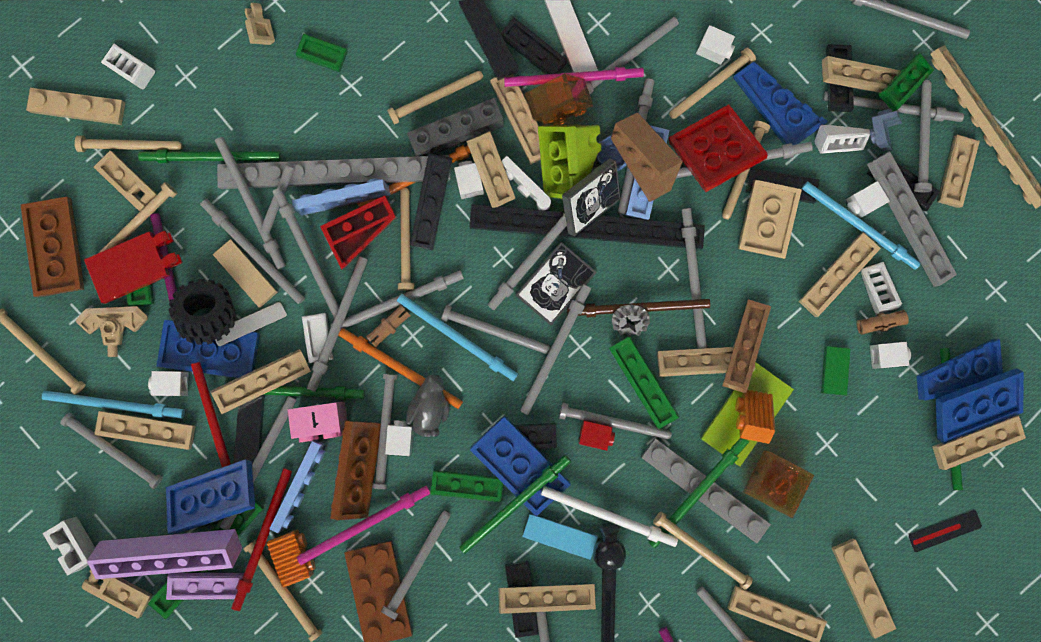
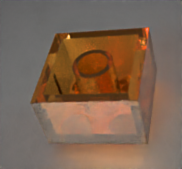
M566 73L524 93L533 120L543 122V124L561 125L567 121L566 118L572 115L580 116L587 112V108L593 106L585 79Z
M764 450L743 493L793 518L814 475L782 457Z

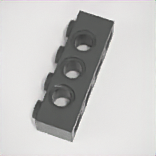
M492 98L410 131L407 135L416 157L428 156V153H440L484 133L502 128L504 123L496 100Z

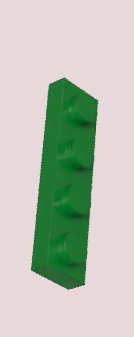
M628 336L609 348L658 430L680 417L632 337Z

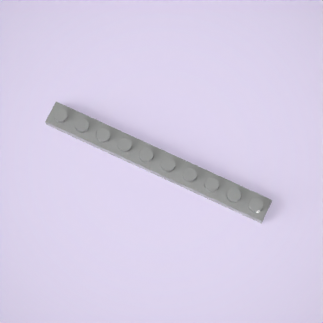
M428 156L240 163L237 166L248 188L277 187L285 166L295 169L288 187L364 184L374 178L383 179L385 183L423 182ZM217 164L218 188L238 189L227 165ZM450 168V173H449L448 181L451 180V168Z

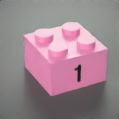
M345 402L287 409L291 439L299 438V443L319 439L318 435L322 434L323 439L342 436L345 420L347 421Z

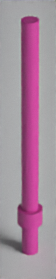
M615 67L614 70L504 77V87L610 79L625 81L626 78L644 77V69Z
M424 486L411 494L406 493L400 497L399 501L298 555L296 558L299 564L302 565L398 511L404 508L406 510L415 505V502L430 494L427 486Z

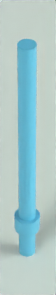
M807 181L802 186V190L862 233L864 232L869 238L888 250L890 256L897 261L902 260L914 270L920 266V261L908 254L906 248L900 244H894Z
M404 294L399 296L397 302L490 365L489 368L494 372L499 371L510 380H515L518 373L503 363L504 361L498 356L493 357Z
M46 390L42 393L43 400L151 414L155 418L164 419L166 416L183 419L185 415L184 409L170 408L166 404L156 403L155 405Z

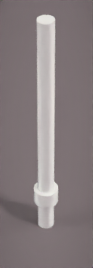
M543 486L542 496L645 535L651 541H660L673 547L677 545V537L661 532V529L653 525L650 527L549 487Z

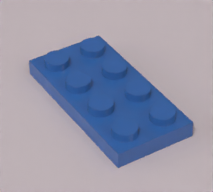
M164 320L156 367L192 371L191 364L200 362L203 373L239 378L255 369L260 333H248L222 346H218L215 340L212 341V344L207 345V342H203L202 345H197L195 341L190 343L187 342L186 338L183 339L179 332H177L173 321Z
M1015 368L936 398L937 440L945 444L1023 413L1024 372Z
M505 415L470 447V451L516 497L538 479L546 467L549 465L553 466L545 455ZM559 472V477L552 483L548 482L544 486L563 492L571 485V482ZM542 488L524 503L535 516L539 515L554 501L541 495Z
M245 459L166 487L168 534H179L254 509L252 461Z

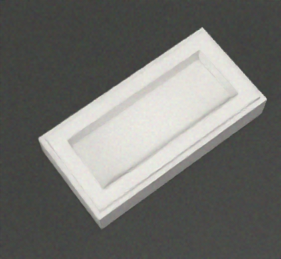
M327 313L302 317L309 363L318 361L329 334ZM331 352L329 360H333V352Z

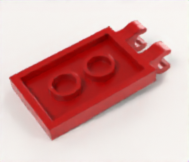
M162 231L155 236L152 232H147L84 259L101 303L106 304L170 276L169 268L183 263L180 254L176 255L173 252L163 258L160 252V247L174 242L170 232Z

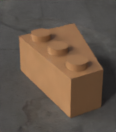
M638 112L615 123L611 140L648 201L651 202L671 191L683 161Z

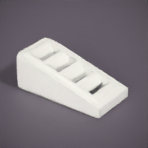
M116 44L112 45L101 62L140 89H145L155 74L154 69ZM120 53H121V54H122L121 57L119 58V60L117 61V63H116L115 66H114V65H113L114 62L116 61V59L118 58V56H119Z
M821 125L815 138V145L820 154L864 150L870 136V130Z
M884 262L865 267L860 271L876 315L894 311L902 305ZM878 272L881 274V276L872 279L869 276ZM883 281V285L874 287L873 284ZM887 291V294L881 296L877 294L878 292ZM890 300V303L884 305L881 303L882 301Z

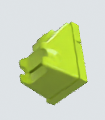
M599 125L538 126L543 190L546 195L562 199V195L591 173L596 157L602 150L601 143L596 141V137L600 134Z

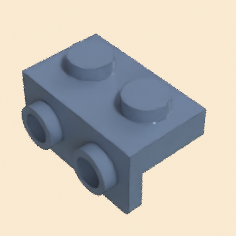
M892 109L878 112V116L872 117L874 129L870 130L872 143L875 144V147H879L882 152L892 150L888 127L902 124L898 112H892Z

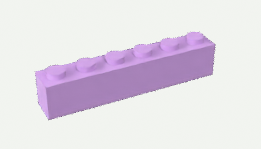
M235 529L106 540L98 543L87 559V563L95 579L233 568L242 550V546Z

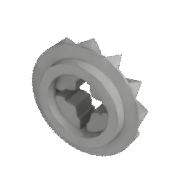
M637 305L622 306L612 316L613 329L617 330L620 335L627 334L631 336L636 334L639 336L642 331H647V327L650 324L649 314L644 308ZM627 317H628V319H630L632 322L635 321V325H631L630 323H627Z

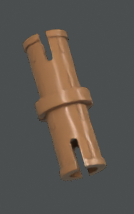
M400 305L388 318L381 320L382 323L366 336L370 342L372 341V344L377 347L390 333L394 334L396 332L395 329L411 315Z
M905 310L890 314L880 313L876 317L857 320V330L861 335L879 330L884 332L888 331L889 328L907 325L909 318Z

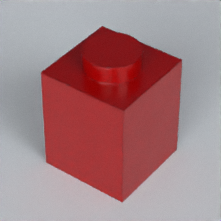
M583 420L578 444L607 451L608 446H613L615 432H612L611 426Z

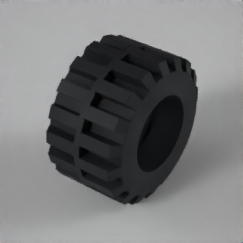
M199 279L198 282L190 281L188 282L189 285L179 287L180 291H175L172 295L174 299H170L169 305L171 308H169V313L177 332H179L183 339L186 338L187 342L190 343L195 341L197 345L207 342L208 345L212 344V341L215 339L220 341L222 335L227 336L230 333L229 328H233L235 325L236 313L229 292L219 282L215 284L214 280L210 279L208 282H205L204 279ZM202 308H213L206 315L193 316L195 312Z

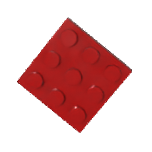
M729 104L669 137L670 145L705 192L762 162L768 156L766 150Z

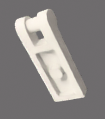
M506 156L502 160V164L508 180L511 181L513 179L519 185L517 189L526 198L530 196L537 203V210L548 211L551 204L549 196Z

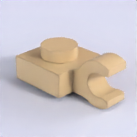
M251 3V8L245 9L247 18L245 24L250 43L271 45L275 42L270 19L263 18L260 3Z

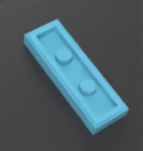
M531 513L522 535L524 538L591 560L598 538L597 535L535 516Z

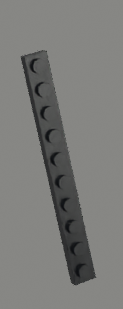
M471 204L469 228L546 236L565 213L507 207L492 208V206ZM599 216L575 236L568 234L567 226L557 236L686 248L685 238H682L681 228H684L683 223ZM693 224V227H696L697 236H694L695 247L702 250L705 225Z

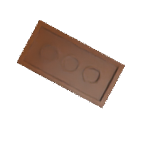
M61 197L20 204L33 297L84 290L71 198Z
M345 420L330 519L368 518L381 423Z
M392 540L345 551V559L364 642H390L411 637L413 631L405 596L396 610L398 616L395 620L381 612L384 605H389L401 584Z

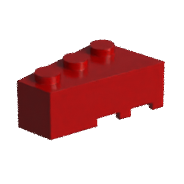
M384 195L320 226L342 270L397 217L387 196Z

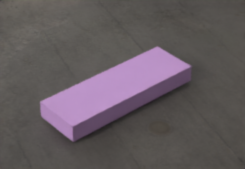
M168 573L166 600L235 599L238 591L236 586L244 573Z

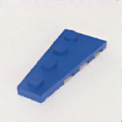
M755 62L749 64L733 77L783 144H799L817 131L821 125H825L828 122L823 117L820 118L812 112V108L806 103L803 104L796 99L791 91L785 90L780 86L775 78Z
M1000 339L987 341L917 375L918 398L920 400L939 398L1002 374Z

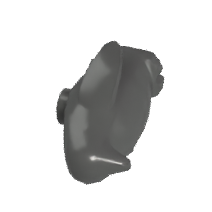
M429 375L426 377L408 407L406 422L411 424L413 421V431L423 437L438 436L441 420L445 422L449 416V405L443 394V380L439 375Z

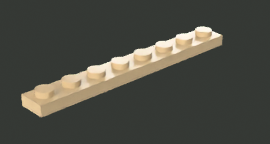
M945 45L931 53L933 65L946 76L944 80L947 86L956 91L958 102L963 108L969 110L972 115L970 118L973 124L982 129L985 134L983 136L985 142L990 147L993 146L997 151L998 161L1003 166H1007L1011 172L1010 178L1013 183L1020 185L1024 191L1023 197L1030 205L1033 204L1035 209L1040 207V184Z

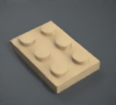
M753 180L738 249L785 259L802 189Z

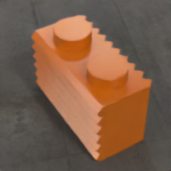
M747 390L736 401L735 410L739 412L736 420V429H739L740 438L769 444L775 433L773 395Z
M298 529L266 542L283 588L310 578L314 574L315 562L313 559L300 565L296 558L298 555L306 552L305 547H307L305 535L299 533Z

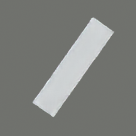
M544 0L572 72L598 71L570 0Z

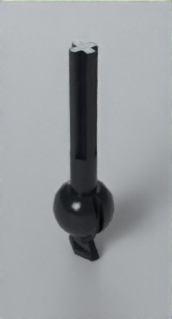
M613 523L599 526L603 534V540L598 541L593 550L594 561L602 569L601 642H614L616 569L622 567L626 560L625 547L623 543L617 540V533L621 526Z

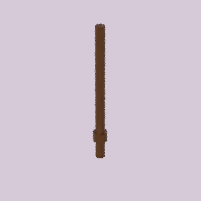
M710 299L611 305L588 303L582 314H578V316L586 315L589 318L601 314H614L618 308L625 305H637L644 308L647 312L710 308Z

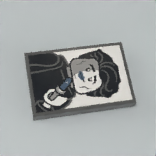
M609 158L562 195L568 234L572 236L577 235L620 200L616 160Z
M561 242L515 296L551 326L572 300L575 299L582 285H587L597 272Z

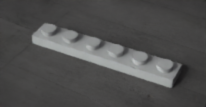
M887 152L868 163L867 166L876 182H879L890 201L888 204L933 287L940 286L957 274L891 152Z
M655 438L641 456L642 459L689 494L706 477ZM715 482L699 499L701 503L756 544L771 525Z

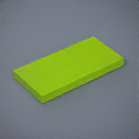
M755 362L756 368L752 372L748 390L773 395L775 418L794 389ZM734 390L700 438L721 454L727 448L731 449L740 438V431L736 429V420L739 412L735 410L737 398L743 395V392ZM749 440L750 442L739 453V458L735 462L736 465L741 467L757 444V441Z

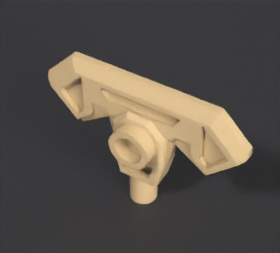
M138 306L85 309L76 319V323L88 334H92L100 328L103 344L108 346V357H118V345L122 344L124 327L126 326L133 332H136L148 320V316Z

